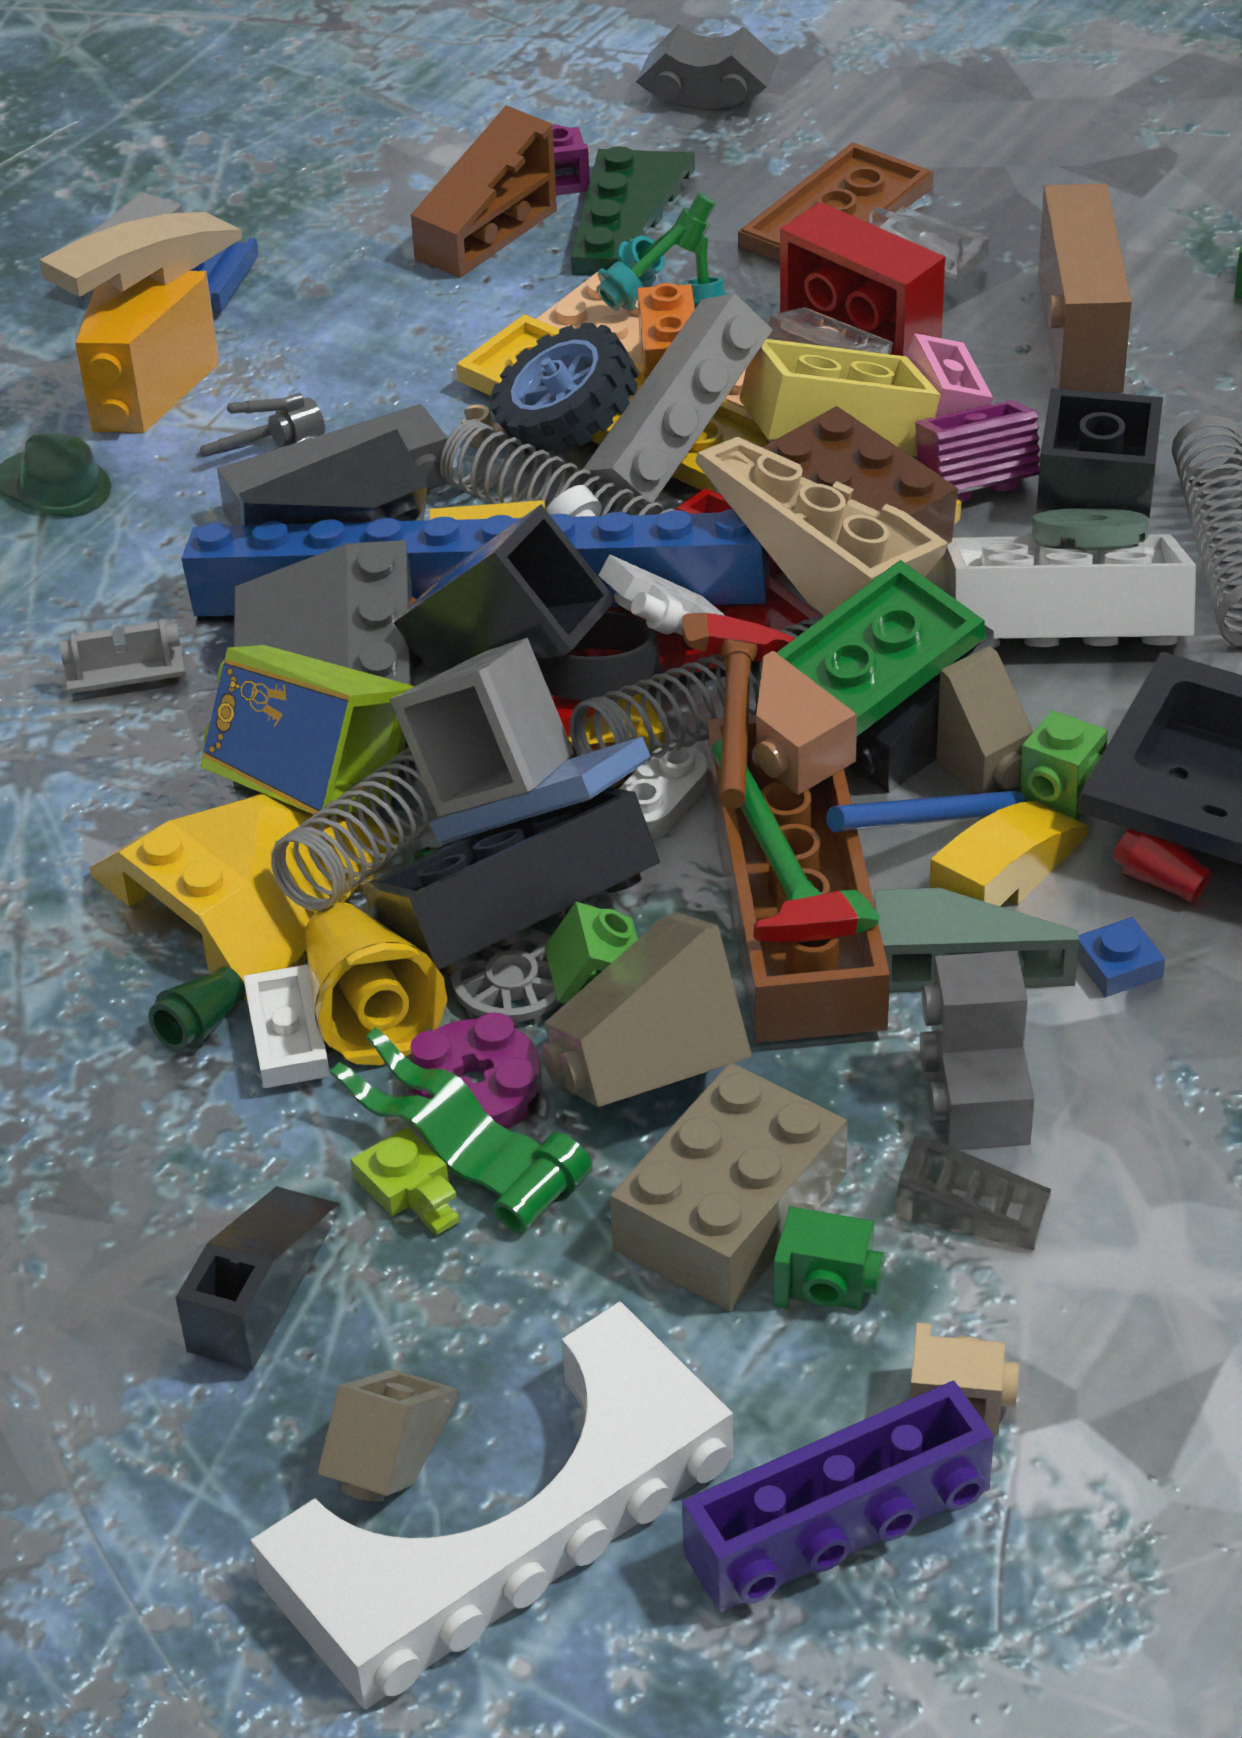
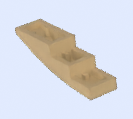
M206 212L166 213L132 220L82 237L39 259L42 277L78 297L104 282L124 291L147 276L167 285L241 240L242 231Z

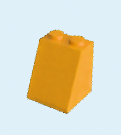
M188 271L167 285L147 276L124 291L106 282L94 289L75 342L92 432L145 433L218 366L219 354L206 271Z

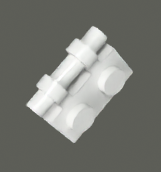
M609 555L598 575L616 591L614 598L617 604L631 611L634 615L646 619V624L649 628L665 635L675 632L683 636L681 627L682 617L688 613H712L725 616L703 596L612 555Z

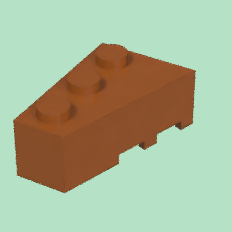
M506 105L411 214L414 258L461 278L556 212L552 123Z

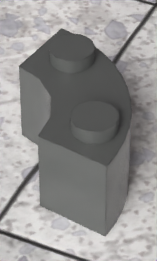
M678 24L649 53L636 83L658 98L679 106L694 109L727 108L743 103L762 92L768 86L779 58L745 27L729 36L710 38L693 34Z

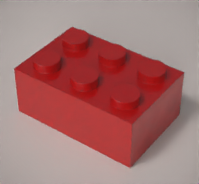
M822 202L817 203L780 228V318L846 349L906 356L914 333L942 338L945 256Z

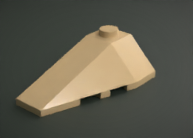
M735 437L700 451L697 454V465L805 600L824 616L899 560H902L926 577L946 552L948 542L904 511L885 504L881 512L859 503L851 499L853 488L837 481L832 487L817 484L802 477L803 470L800 464L740 437Z

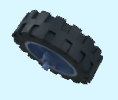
M582 323L580 328L576 329L573 325L559 329V334L552 337L550 334H547L536 341L538 345L531 350L525 348L515 357L517 362L513 366L508 365L500 375L501 383L495 384L491 395L495 400L490 402V408L509 439L513 437L520 439L523 445L531 444L535 447L536 451H554L556 455L568 452L569 447L576 443L582 446L593 439L591 435L598 430L604 432L614 423L612 418L617 413L622 414L630 404L628 397L629 395H635L638 386L634 378L639 377L637 367L616 333H613L606 325L601 324L596 328L594 323ZM524 449V454L527 455L530 450Z

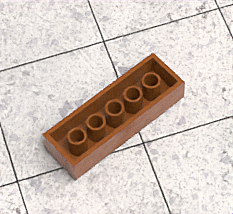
M749 715L747 766L807 879L822 894L843 890H856L875 909L858 830L834 832L830 830L826 821V815L830 807L852 804L844 769L797 795L777 778L768 776L759 764L756 763V715ZM723 718L707 719L708 779L755 1043L888 1030L890 973L879 924L858 934L822 940L771 942L754 939V924L758 920L777 915L783 903L787 901L785 899L786 894L741 808H727L720 802L721 770L711 749L716 741L723 738Z

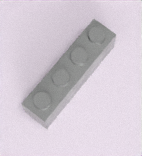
M735 293L702 299L584 469L590 471L592 477L599 475L605 478L607 484L611 482L619 484L621 490L630 489L635 497L643 495L648 498L650 504L653 503L773 329ZM594 481L599 488L603 486L601 482ZM610 487L608 488V496L612 498L617 491ZM622 495L621 507H624L631 500L629 495ZM639 500L636 502V506L645 505V503Z

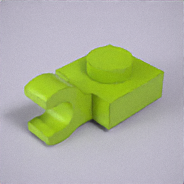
M408 1126L350 1159L353 1178L392 1217L410 1207L435 1235L441 1234L460 1222L459 1215L447 1204L456 1198V1191L449 1183L446 1163Z

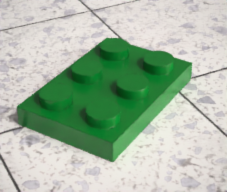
M899 560L779 650L777 654L857 714V737L938 675L941 669L951 665L981 642L987 635L984 619L902 560Z

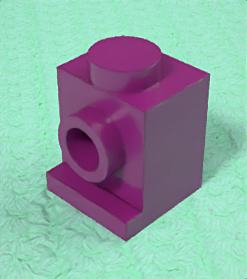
M553 124L555 169L573 167L575 173L555 176L556 196L587 192L590 183L587 143L584 144L579 127L568 128Z

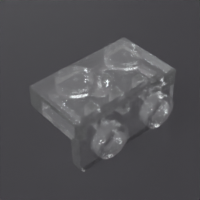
M876 207L869 215L870 224L945 256L944 280L956 285L989 254L988 236L901 207L896 213Z

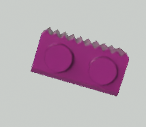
M1006 400L1005 402H996L995 405L987 404L985 407H976L966 411L947 413L945 416L937 415L936 418L917 420L915 422L917 460L958 487L957 500L961 502L972 497V490L987 487L994 491L1016 489L1021 485L1020 479L1039 475L1038 464L1040 457L1038 453L1040 448L1038 441L1040 438L1037 433L1039 430L1037 424L1039 416L1036 410L1014 400Z

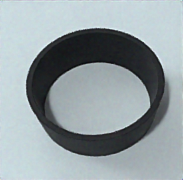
M606 611L572 651L615 649L627 652L601 657H583L566 654L561 657L536 659L550 694L559 698L577 701L602 697L609 691H618L625 685H634L639 680L650 679L655 674H662L655 630L648 627L646 620L632 614L617 611ZM635 691L634 694H633V696H634V695H637V694H640V693L637 692V691Z

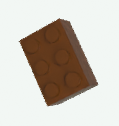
M838 406L762 447L800 464L803 470L802 477L817 484H824L830 487L836 481L854 489L851 499L881 512L885 504L891 505L913 517L948 542V544L952 542L958 487Z

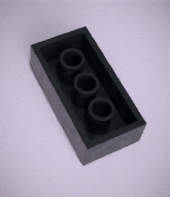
M606 788L589 800L462 838L361 887L373 918L426 953L434 961L440 973L447 974L461 970L476 961L475 952L494 943L496 946H507L527 938L532 934L531 925L545 918H564L575 902L588 905L586 899L603 890L607 893H614L638 884L642 880L641 872L661 862L635 791Z

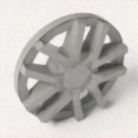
M532 929L530 936L512 944L509 950L503 951L492 944L483 948V950L475 952V954L480 953L488 959L487 963L476 959L471 965L452 972L451 984L456 1001L458 1000L466 1009V1014L472 1018L476 1015L481 1017L484 1014L496 1012L507 1015L513 1022L533 1019L534 1024L541 1023L542 1015L560 1004L557 1001L549 964L546 962L547 956L544 947L551 936ZM528 942L538 945L531 954L524 952ZM463 971L474 975L461 981ZM483 991L482 993H480L479 995H477V996L474 997V998L471 996V995H473V994H476V993H479V992ZM536 996L546 998L538 1002ZM521 999L527 1004V1006L512 1008L511 1005L512 1001ZM500 1002L503 1003V1008L493 1007Z

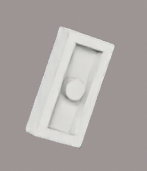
M308 964L244 975L263 1089L330 1077L324 1039L318 1030L315 1019Z

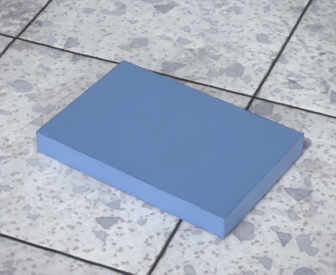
M643 736L566 760L536 788L527 793L440 816L429 822L437 843L442 842V844L583 802L593 798L648 762L647 759L651 756Z

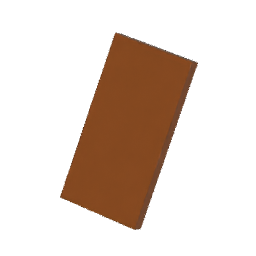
M852 142L738 231V247L780 263V228L819 202L882 229L933 188L934 172Z

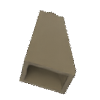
M678 912L666 915L544 1023L549 1042L542 1044V1056L551 1080L554 1083L560 1082L561 1087L597 1107L752 1057L719 926Z

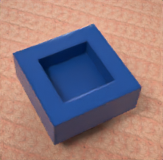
M1133 917L1079 935L1078 961L1105 997L1163 978L1165 958Z

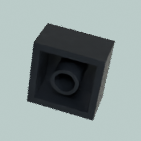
M1051 388L1040 454L1036 509H1118L1141 513L1150 519L1163 397Z

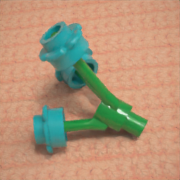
M698 193L690 208H683L674 226L656 241L647 236H638L635 239H630L629 242L623 241L617 248L618 262H615L608 270L601 268L597 273L601 283L596 289L601 299L615 311H618L621 307L628 311H633L638 300V288L651 285L656 281L655 275L663 269L665 264L664 254L674 245L695 253L697 278L683 282V285L691 284L695 309L702 299L730 294L725 293L724 278L709 277L708 237L705 236V233L710 226V222L707 219L716 202L710 197Z

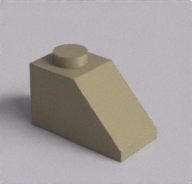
M988 646L940 670L936 763L971 794L1004 792L1016 788L1021 784L1022 745L1033 733V730L998 652L991 646Z
M395 1369L338 1385L317 1474L341 1481L340 1491L357 1499L373 1502L383 1501L385 1496L412 1486L456 1404L459 1389Z

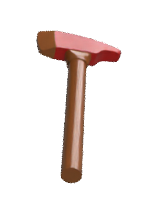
M688 613L683 615L681 624L686 644L705 653L722 655L726 667L720 802L727 808L735 809L744 804L746 796L750 666L753 661H762L763 656L772 651L777 653L795 638L778 630L733 617L712 613Z

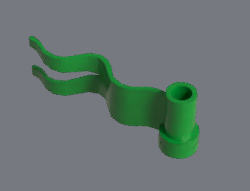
M376 1027L366 1035V1039L379 1053L389 1070L405 1086L411 1089L426 1091L433 1096L432 1099L419 1095L393 1097L383 1094L370 1086L352 1069L340 1062L330 1070V1074L341 1082L356 1101L369 1112L379 1117H400L411 1123L422 1133L435 1154L446 1163L453 1173L465 1180L483 1185L498 1195L500 1198L493 1204L494 1212L506 1227L516 1233H525L563 1191H574L592 1172L593 1166L590 1157L571 1137L560 1132H553L540 1145L528 1136L507 1130L497 1124L483 1110L475 1095L458 1076L445 1069H423L413 1064Z

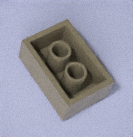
M733 1063L728 1064L611 1193L613 1250L731 1312L773 1263L789 1206L816 1211L846 1176L848 1120Z

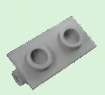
M160 619L156 622L124 626L126 643L114 644L111 629L79 634L70 633V640L59 641L68 694L100 691L110 687L141 682H157L167 678L186 676L177 623L165 625L164 619Z

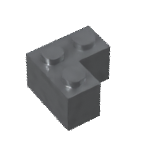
M1017 950L935 956L934 984L922 986L923 1017L925 1025L931 1026V1031L920 1032L921 1064L923 1072L935 1073L936 1082H929L930 1116L932 1123H944L948 1150L1031 1145L1035 1098L1024 1050L1028 999Z

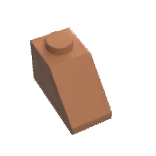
M772 651L763 656L756 713V763L759 764L768 776L777 778L799 795L856 762L857 714Z

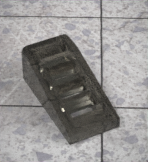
M915 1136L898 1183L896 1218L1035 1250L1051 1199V1189L941 1142ZM953 1190L964 1191V1197L954 1194ZM982 1196L994 1198L991 1209L980 1205ZM1010 1202L1023 1205L1019 1220L1006 1216Z

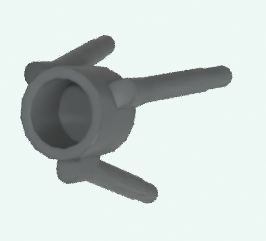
M300 392L285 398L229 403L227 411L231 414L276 412L269 416L268 424L204 444L200 447V453L202 455H209L272 436L278 446H289L323 435L325 433L324 419L316 402L310 397L303 398Z

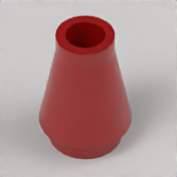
M1129 828L1118 842L1112 857L1114 862L1122 866L1123 875L1180 896L1191 904L1203 893L1213 874V871L1203 866L1184 846Z

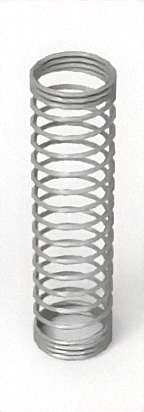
M1219 415L1202 416L1188 422L1178 431L1172 443V456L1180 478L1179 482L1183 489L1182 493L1189 512L1188 516L1192 523L1191 527L1195 534L1194 538L1201 557V564L1207 580V587L1210 591V598L1213 603L1219 631L1222 637L1231 645L1242 647V636L1234 634L1229 630L1232 629L1242 633V628L1230 624L1225 619V617L1242 621V616L1228 612L1230 607L1242 609V604H1235L1242 599V581H1233L1235 578L1242 576V568L1230 569L1232 566L1242 563V556L1236 558L1227 557L1229 554L1241 550L1242 543L1234 546H1223L1231 540L1242 537V531L1230 535H1219L1222 531L1231 527L1241 526L1242 517L1229 523H1216L1218 520L1229 515L1242 514V504L1226 512H1212L1227 503L1242 502V487L1238 486L1242 483V475H1235L1242 471V431L1229 418ZM1219 426L1232 432H1207L1194 438L1183 448L1180 454V448L1185 439L1197 430L1205 427ZM1222 435L1230 437L1238 443V445L1229 442L1210 443L1198 448L1186 459L1185 463L1183 462L1188 449L1196 442L1209 436ZM1226 446L1236 449L1234 454H1213L1201 459L1193 467L1189 466L1191 460L1199 453L1212 447ZM1215 458H1230L1222 465L1209 469H1198L1202 464ZM1238 480L1229 487L1219 490H1205L1210 485L1221 481ZM1197 483L1204 484L1201 488L1195 487ZM1241 491L1229 499L1209 501L1212 497L1224 492ZM1200 494L1208 495L1204 499L1198 498ZM1203 505L1211 506L1208 510L1202 509ZM1207 516L1215 517L1210 522L1205 520ZM1210 527L1219 528L1214 533L1208 532ZM1213 539H1223L1217 545L1211 543ZM1217 550H1227L1221 556L1215 555ZM1220 562H1230L1224 568L1218 566ZM1224 573H1236L1227 580L1221 578ZM1227 585H1239L1232 591L1225 590Z
M476 419L464 421L456 427L447 438L441 453L440 471L445 484L458 490H463L464 493L471 496L476 495L479 500L490 502V504L517 502L526 492V501H531V494L536 479L543 468L547 466L545 481L539 493L532 501H538L541 498L545 503L551 484L561 472V480L552 501L566 491L574 479L575 486L579 485L580 475L583 474L588 477V480L583 485L589 486L592 494L594 481L601 482L603 485L594 494L598 499L599 495L603 492L600 516L607 514L616 499L615 512H620L623 494L631 497V500L621 510L623 513H626L628 508L632 506L630 515H635L636 502L639 500L644 502L646 506L638 515H644L645 513L650 515L651 508L653 507L659 509V514L674 511L671 508L664 510L662 504L658 502L650 504L648 498L643 495L635 497L632 490H621L619 484L614 482L607 484L605 478L599 475L592 477L591 472L586 469L578 471L575 464H564L563 460L557 456L550 458L548 452L544 450L536 451L535 447L531 444L523 445L520 439L515 437L509 439L506 433L502 431L495 432L493 427ZM473 431L463 444L457 464L458 481H455L452 468L456 452L465 437ZM481 431L483 442L475 454L471 471L462 479L461 468L465 451L473 437ZM500 436L505 441L497 447V437ZM513 442L519 447L511 453V443ZM506 446L503 465L497 476L489 484L490 471L494 460L501 449ZM524 449L532 451V454L524 461ZM520 452L517 470L510 483L503 489V481L508 466ZM538 456H544L546 461L538 467ZM534 458L530 478L523 490L517 495V487L521 475L528 463ZM555 461L560 464V467L551 475L552 462ZM566 468L574 470V474L565 482ZM485 475V487L478 490L475 484ZM499 480L498 494L491 496L489 489ZM513 486L512 500L504 502L503 495ZM612 487L616 489L617 493L606 505L608 488Z
M409 747L376 769L374 773L362 779L361 782L351 787L349 791L340 795L337 800H334L326 805L324 809L315 813L312 818L301 823L299 827L276 841L271 851V868L276 882L284 894L294 903L312 911H323L340 900L342 896L349 893L352 887L361 884L364 878L374 874L376 869L386 865L389 859L398 856L401 850L411 846L413 841L423 837L425 832L431 830V826L428 823L438 816L434 806L428 804L418 794L411 782L409 773L424 784L419 770L417 773L412 768H409V760L415 762ZM398 769L405 772L407 783L400 777H397ZM377 778H380V783L375 782ZM386 778L393 780L395 792L388 786H385ZM398 782L406 787L418 801L422 815L407 804L399 790ZM365 787H368V792L363 791ZM374 787L381 789L384 802L373 795ZM386 791L395 797L406 810L410 824L405 822L394 811L387 798ZM353 796H356V802L351 800ZM361 796L369 798L372 811L361 804ZM374 800L384 807L392 817L398 833L382 820L375 807ZM340 805H344V811L338 809ZM349 805L357 807L360 821L349 813ZM425 807L435 812L433 818L428 817ZM362 810L375 820L381 828L386 842L370 829ZM328 814H332L331 820L326 819ZM337 814L345 817L348 830L336 822ZM413 816L423 820L422 826H416ZM350 820L360 826L367 835L373 850L369 849L358 838L351 826ZM324 823L333 827L336 840L324 832ZM400 823L411 829L410 835H403ZM319 824V830L313 828V826ZM338 829L347 835L357 848L361 860L345 846ZM388 832L399 839L398 844H391ZM326 839L341 853L348 868L342 865L341 860L333 848L326 842ZM375 840L386 847L385 854L379 853ZM289 842H294L293 850L297 865L305 879L315 889L330 896L329 899L314 898L296 885L286 863V848ZM299 842L308 846L310 856L318 870L327 879L332 881V891L319 886L309 876L301 862L298 851ZM362 849L374 856L373 863L366 862ZM314 851L322 858L330 874L321 866ZM349 857L361 865V872H354ZM345 873L349 874V880H348V882L345 881V880H346Z

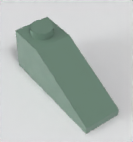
M942 888L874 890V906L880 917L878 924L890 973L889 991L922 990L923 985L934 984L935 956L1016 950L1025 987L1075 986L1079 949V934L1076 929Z

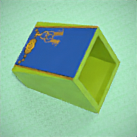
M267 645L228 647L225 660L218 671V690L211 720L204 732L205 747L200 767L306 812L315 814L404 750L406 738L389 699L414 686ZM377 778L375 782L380 783V778ZM386 778L385 786L394 791L393 780ZM365 787L363 791L368 792V787ZM374 787L373 795L384 802L381 789ZM386 791L387 798L391 804L393 796ZM353 796L351 800L356 802V796ZM361 796V804L371 809L369 798ZM374 800L375 807L381 808L382 806ZM340 805L338 809L344 811V805ZM349 805V813L357 811V807Z

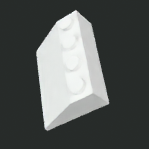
M1171 534L1148 535L1144 542L1140 541L1134 544L1133 547L1112 550H1081V547H1075V543L1068 542L1067 538H1061V546L1054 548L1038 544L1032 536L953 538L944 553L947 594L984 619L985 626L994 630L993 647L1000 645L1001 638H1024V644L1027 646L1052 647L1059 645V638L1083 637V643L1086 645L1112 646L1119 643V637L1142 636V642L1145 644L1172 645L1178 643V636H1194L1196 564Z

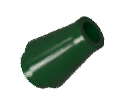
M222 966L211 974L160 992L148 1014L152 1031L162 1044L172 1050L181 1051L184 1048L193 1049L199 1047L232 1007L244 999L246 995L244 982L236 971Z

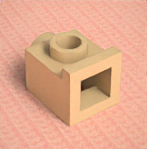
M917 1323L910 1399L954 1380L993 1435L999 1436L1001 1406L1016 1408L1019 1362L1004 1361L1006 1345L1004 1342L982 1341L968 1336L956 1338L931 1336V1324Z

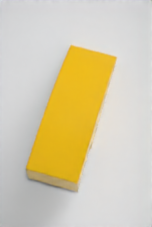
M1037 800L1020 802L999 809L977 821L956 836L931 858L929 888H942L997 906H1001L1006 900L1018 906L1088 836L1089 826Z

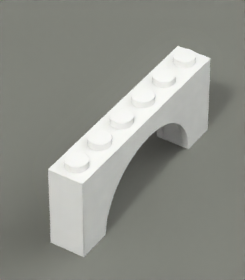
M620 1301L562 1338L565 1385L579 1402L585 1415V1423L576 1448L563 1469L538 1495L520 1508L496 1521L469 1531L431 1538H403L377 1534L355 1527L338 1518L314 1498L250 1540L258 1581L261 1587L364 1710H367L386 1696H396L406 1691L415 1683L423 1670L451 1651L459 1652L470 1647L480 1638L486 1627L512 1609L524 1608L534 1603L545 1592L550 1583L577 1565L584 1566L595 1561L604 1553L610 1542L638 1523L646 1524L655 1520L664 1512L671 1500L698 1482L707 1483L713 1480L725 1469L729 1461L734 1458L733 1412Z

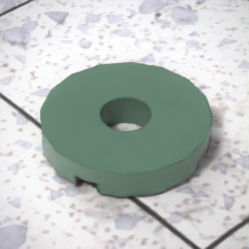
M1105 508L1050 510L1037 513L1032 517V538L1038 544L1054 548L1061 546V538H1067L1068 542L1075 543V547H1081V550L1129 548L1140 541L1144 542L1148 538V517L1133 511Z

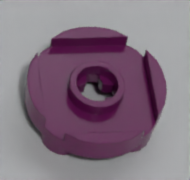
M493 1012L484 1014L478 1019L452 1022L435 1030L419 1033L411 1042V1057L409 1060L413 1064L423 1069H445L458 1076L475 1095L483 1110L497 1124L506 1129L520 1123L529 1113L528 1104L535 1098L536 1094L539 1098L542 1089V1070L538 1050L528 1036L514 1028L513 1020L505 1014ZM480 1071L484 1072L485 1080L473 1083L468 1076H461L469 1072ZM408 1088L409 1096L419 1095L429 1099L433 1098L426 1091Z

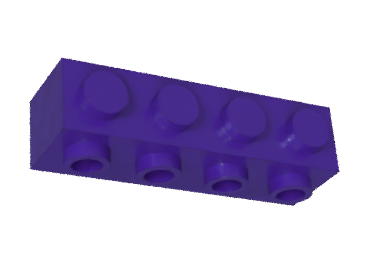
M952 1380L682 1500L684 1556L719 1613L743 1602L747 1604L760 1602L771 1596L779 1586L811 1571L824 1572L839 1565L849 1554L879 1540L892 1541L908 1533L916 1523L947 1509L960 1510L974 1503L984 1492L990 1490L994 1435L957 1383Z

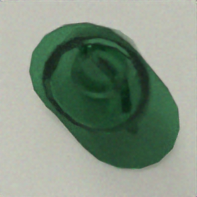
M34 434L25 442L24 452L17 453L0 464V493L51 516L73 517L88 514L100 508L110 496L112 484L108 473L96 464L89 445L81 438L72 434Z

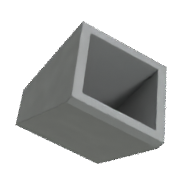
M528 638L485 651L389 699L438 817L527 793L536 788L574 754Z

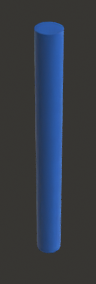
M1004 791L839 805L829 808L826 821L830 830L841 832L983 819L999 809L1026 801L1020 791Z

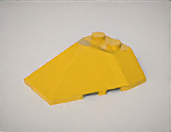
M260 793L195 814L169 820L138 836L89 867L91 877L127 906H132L151 893L202 934L207 966L211 973L222 966H226L236 971L244 982V975L301 966L307 960L305 929L310 918L317 911L308 910L297 905L284 894L276 882L271 868V851L276 841L299 827L301 823L312 818L314 814ZM362 810L370 829L386 842L381 828L370 815ZM358 811L350 812V814H352L355 818H357L360 821ZM337 814L336 822L348 830L345 817ZM350 820L351 826L358 838L369 849L373 850L367 835L360 826ZM384 821L392 830L398 833L397 829ZM324 823V832L336 840L333 827ZM315 824L313 828L319 830V824ZM338 829L345 846L361 860L357 848L347 835ZM388 832L391 844H398L399 839ZM326 839V842L333 848L341 860L342 865L348 868L341 853ZM375 840L379 853L385 854L386 847ZM289 842L286 848V863L296 885L314 898L329 899L330 896L315 889L305 879L297 865L293 850L294 842ZM299 842L298 851L301 862L309 876L319 886L332 891V881L327 879L318 870L310 856L308 846ZM362 849L366 862L373 863L374 856ZM314 851L321 866L330 874L322 858ZM349 857L354 872H361V865ZM382 867L376 869L374 874L364 878L361 884L352 887L350 892L342 896L336 903H345L355 890L362 892L361 886L370 882ZM345 873V876H346V880H345V881L348 882V880H349V874Z

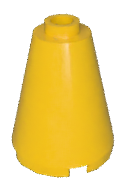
M344 902L334 903L323 911H317L310 918L305 929V944L315 1019L322 1038L330 1048L332 1047L343 1054L344 1058L348 1061L361 1065H383L385 1062L366 1039V1035L376 1027L387 1036L405 1057L410 1055L412 1040L419 1033L427 1031L429 1028L431 1030L437 1029L444 1014L447 1002L445 982L434 961L422 950L352 904Z

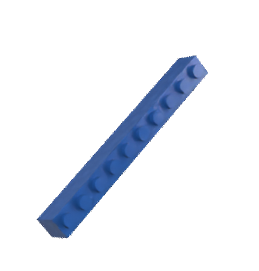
M733 509L720 513L695 514L674 510L656 515H629L623 512H612L603 516L571 517L570 515L560 513L550 515L597 576L609 555H612L703 596L712 605L766 604L770 576L769 553ZM496 515L488 519L456 520L452 517H437L426 521H398L392 518H382L373 522L341 523L338 520H323L311 524H284L279 521H268L259 525L235 526L216 522L193 527L181 560L194 616L235 615V586L344 544L406 540L412 597L418 599L443 573L521 518H513L507 515ZM598 576L614 597L616 591ZM614 601V603H613L610 607H622V606H620L619 604H617V603Z

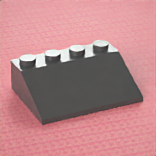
M406 540L344 544L235 586L234 647L267 645L414 686L413 651L407 646L403 635L393 624L412 605V583ZM407 741L404 750L409 747ZM409 760V768L417 772L416 762ZM399 769L398 777L401 779L406 778L405 772ZM409 773L410 778H416L414 775ZM233 781L234 788H249Z

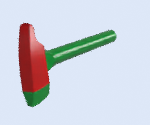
M719 739L713 744L711 751L721 770L722 739ZM747 766L745 802L740 808L786 894L785 899L787 900L783 903L777 915L758 920L754 924V939L771 942H804L854 935L876 927L880 917L872 904L860 892L856 890H843L822 894L807 879Z

